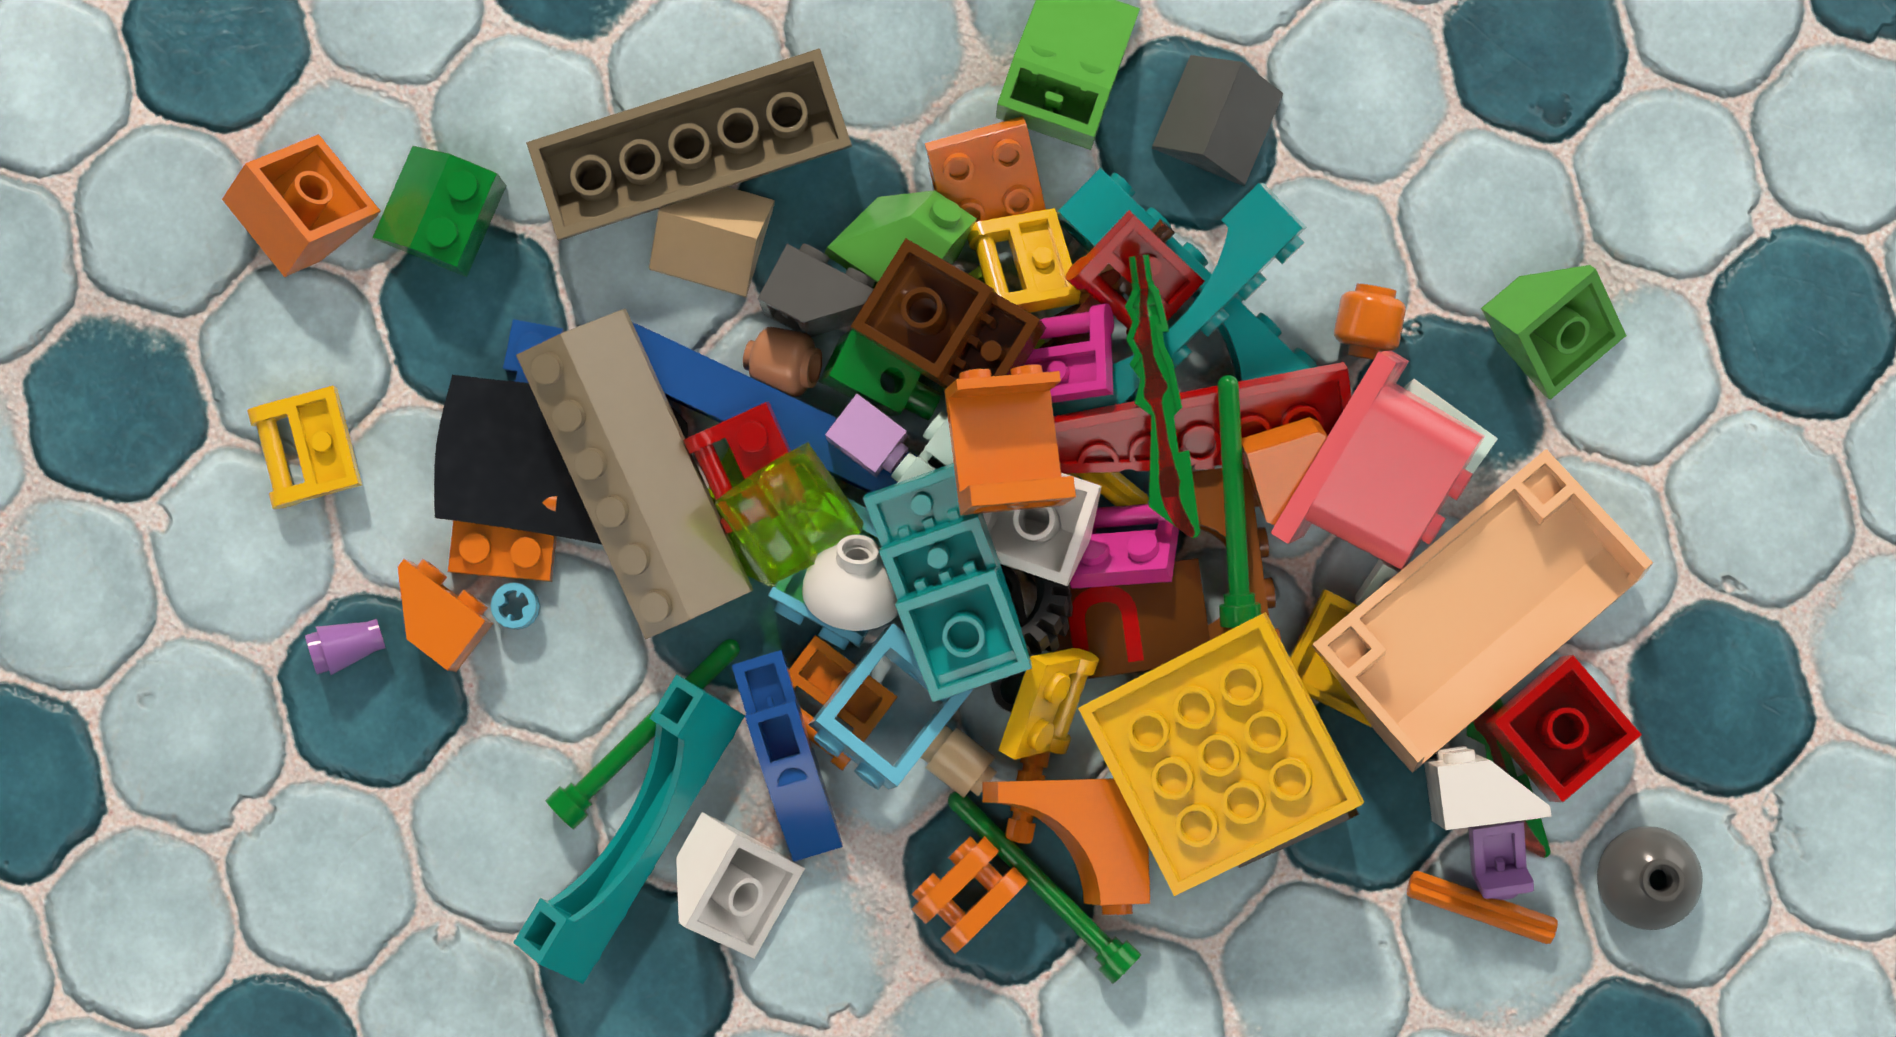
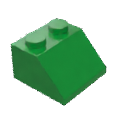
M412 146L372 238L467 277L507 185L496 172L449 153Z

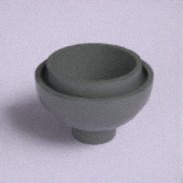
M1644 826L1621 833L1606 847L1598 864L1597 885L1603 903L1618 920L1634 928L1660 930L1677 924L1688 916L1696 906L1702 890V870L1695 852L1680 836L1663 828ZM1656 869L1663 871L1666 875V884L1658 890L1653 889L1649 881L1651 873Z

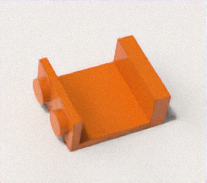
M1025 365L1012 368L1010 370L1011 375L991 376L990 369H973L959 373V379H956L945 389L960 515L1063 506L1076 497L1074 477H1061L1050 390L1061 382L1060 371L1043 372L1041 365Z

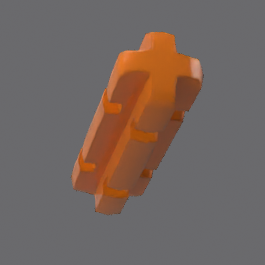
M1050 752L1021 758L1020 763H1023L1022 771L1018 770L1016 781L1045 780L1046 776L1042 775L1043 767H1048ZM1011 806L1010 811L1014 812L1013 817L1008 818L1005 832L1006 838L1013 842L1030 844L1033 840L1036 826L1035 823H1032L1034 816Z

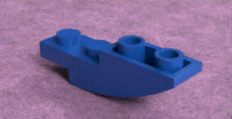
M783 649L733 664L732 669L746 712V722L793 862L843 847Z

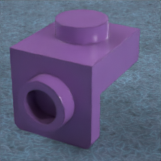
M1523 820L1468 827L1471 874L1483 898L1507 900L1516 897L1518 894L1534 891V880L1526 864Z

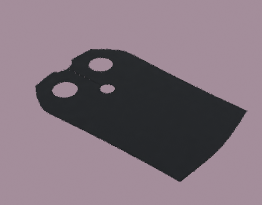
M452 374L440 420L435 450V518L517 529L602 545L529 383ZM671 407L684 438H688L687 422ZM557 496L556 511L548 509L542 502L549 497Z

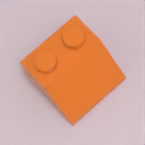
M319 134L245 163L222 198L224 203L284 277L322 261L375 219L381 212Z

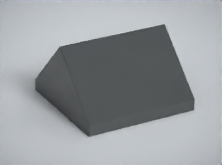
M1190 55L1152 149L1245 186L1283 92L1243 62Z

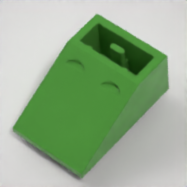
M1036 0L997 103L996 118L1007 121L1023 116L1028 129L1091 150L1140 8L1117 0Z

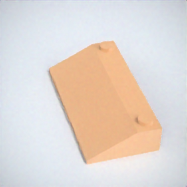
M1545 449L1314 642L1312 647L1377 734L1413 773L1641 580L1653 562L1554 456Z

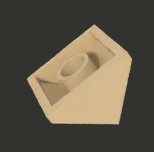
M725 187L660 208L658 210L649 269L747 298L775 200Z

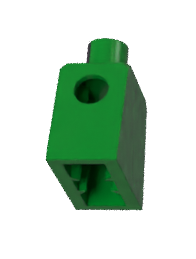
M850 330L840 336L818 381L852 399L858 394L890 417L900 415L906 409L929 420L942 393L918 381L921 373L854 330ZM882 373H886L893 378L895 386L892 393L882 388L880 383Z

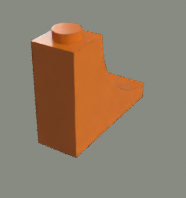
M1114 778L982 782L983 803H998L1021 809L1044 822L1062 840L1076 864L1085 904L1100 905L1102 915L1133 914L1132 904H1150L1149 846Z

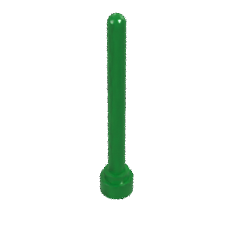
M1225 375L1218 381V402L1229 593L1224 594V604L1219 605L1220 627L1235 628L1261 615V603L1255 601V593L1250 592L1239 383L1234 376Z
M734 639L724 640L685 679L704 689L738 656L740 652L738 642ZM655 708L576 785L571 782L565 789L559 786L545 800L550 808L573 830L589 815L586 810L592 805L590 799L655 737L656 723L649 719Z
M955 791L949 795V807L981 839L985 836L999 850L997 855L1010 868L1015 866L1028 880L1026 884L1097 954L1094 959L1101 965L1098 970L1112 984L1120 979L1142 954L1128 940L1122 943L1116 936L1111 939L1013 841L1008 840L1005 833L967 795L963 798Z

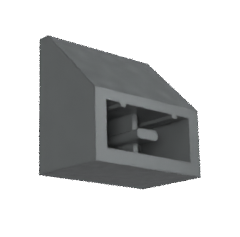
M787 244L763 287L758 301L764 315L794 331L807 333L814 337L852 325L872 293L876 282L853 268L848 267L845 274L828 264L830 258L826 254L812 246L802 244L798 250Z

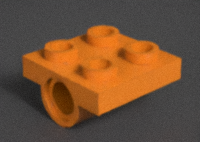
M1023 116L924 143L934 190L977 218L976 222L1046 210L1029 132Z

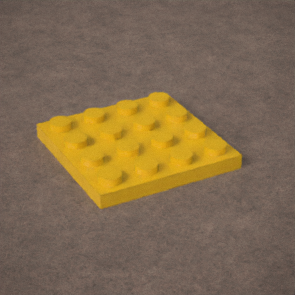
M1266 612L1078 708L1174 896L1364 803Z

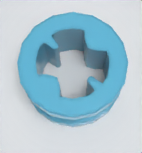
M513 582L504 584L496 590L492 596L490 607L493 617L499 624L510 629L519 630L527 628L534 623L539 615L540 603L538 596L532 589L526 585ZM513 592H517L516 597L523 598L525 595L529 604L522 608L524 617L515 621L514 615L508 614L506 617L502 610L503 607L509 604L507 596Z

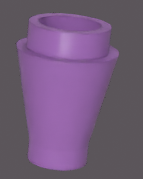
M377 619L368 622L316 626L317 632L305 635L317 674L330 671V674L333 675L371 653L386 648Z

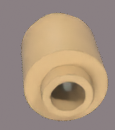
M947 725L944 726L920 757L928 763L925 767L963 798L970 790L979 796L982 792V782H990L997 773V771L989 766L995 759L991 753L959 728L953 731Z

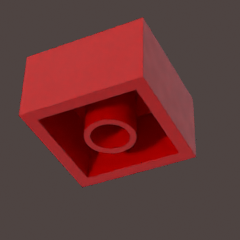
M1574 655L1559 657L1483 722L1486 728L1550 802H1564L1642 735Z

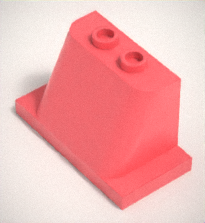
M1393 351L1378 352L1272 529L1271 534L1289 544L1304 537L1311 524H1314L1402 570L1410 561L1421 541L1430 545L1441 529L1446 518L1438 513L1449 496L1457 501L1473 475L1466 470V467L1485 436L1396 384L1409 361Z

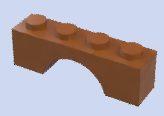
M1243 465L1250 592L1255 593V601L1261 603V614L1266 612L1269 617L1268 609L1276 607L1275 588L1272 577L1264 578L1261 559L1269 557L1268 536L1265 527H1257L1255 507H1259L1248 468H1245ZM1222 468L1192 471L1200 530L1213 535L1226 547ZM1219 617L1208 625L1210 640L1233 628L1220 627ZM1275 628V631L1277 632L1281 640L1280 631L1278 628Z

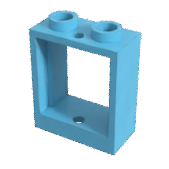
M894 623L881 632L808 724L817 731L814 740L821 747L836 757L843 752L858 765L854 772L868 785L877 790L882 785L888 790L898 787L973 690L970 689L941 699L940 701L943 703L893 766L834 719L884 655L927 689L908 637Z

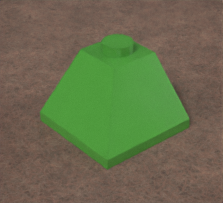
M936 190L877 197L826 248L824 254L846 270L848 267L869 276L876 282L873 286L875 288L905 238L953 265L958 259L977 218Z
M1591 265L1519 276L1481 308L1499 344L1541 393L1550 400L1627 336L1597 270Z

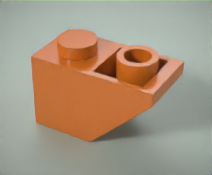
M403 559L398 566L406 639L447 671L457 672L494 624L483 616L488 607L464 589L457 596L445 587L443 582L447 576L425 559H422L418 565Z

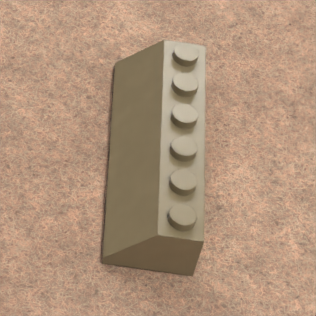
M820 48L526 142L558 241L852 147Z
M622 309L583 324L517 354L518 361L645 640L753 591L728 533L726 534L722 527L721 517L693 455L687 451L683 442L685 439L627 310Z

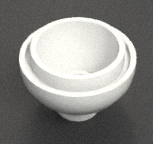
M863 535L844 537L839 543L821 552L809 564L803 579L802 595L809 611L820 621L839 629L862 631L883 626L898 615L895 606L897 597L880 556V547H878L874 540Z

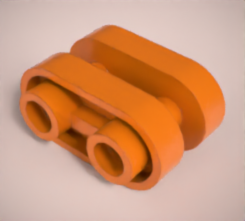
M970 836L948 857L955 866L941 879L932 873L911 894L918 901L911 910L925 924L938 914L951 927L940 939L954 954L965 946L1028 882L1015 866L1002 876L989 863L999 850L985 836L978 843ZM975 877L987 892L965 913L952 898Z

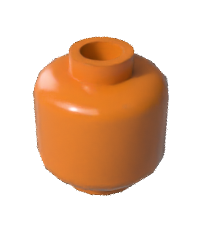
M1357 283L1355 291L1345 292L1341 296L1334 336L1339 342L1349 345L1348 355L1374 360L1378 352L1393 351L1398 348L1406 306L1402 301L1396 299V290Z

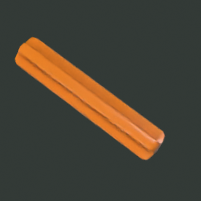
M1414 871L1407 885V895L1410 898L1544 944H1551L1557 931L1558 920L1554 917L1505 900L1483 898L1479 891L1421 871Z

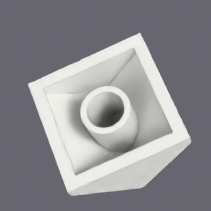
M1061 473V477L1070 476V475ZM1074 477L1076 497L1063 506L983 513L1000 564L1068 586L1091 540L1102 486Z

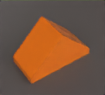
M1310 417L1242 438V451L1258 505L1266 522L1274 526L1328 437L1320 423Z

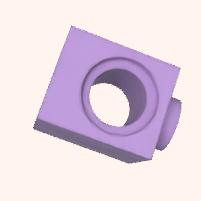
M858 394L854 396L825 434L829 443L875 477L880 474L883 468L891 473L909 450L903 444L907 438V431Z

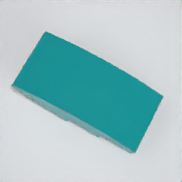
M954 463L865 494L863 500L881 545L879 553L897 597L895 606L932 702L1032 669V663L984 515L983 513L960 515Z

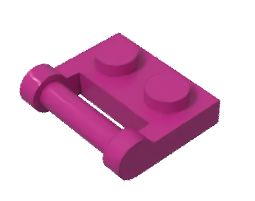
M1109 304L1093 305L1088 312L1041 319L1046 330L1040 340L1090 332V341L1033 349L1024 366L1041 365L1043 372L1060 371L1061 382L1050 390L1052 403L1113 395L1111 334L1114 331V317Z
M1162 497L1164 507L1173 524L1152 510L1149 504L1097 508L1091 540L1070 581L1071 588L1172 582L1181 519L1180 505L1177 497ZM1158 524L1156 530L1096 534L1097 528Z

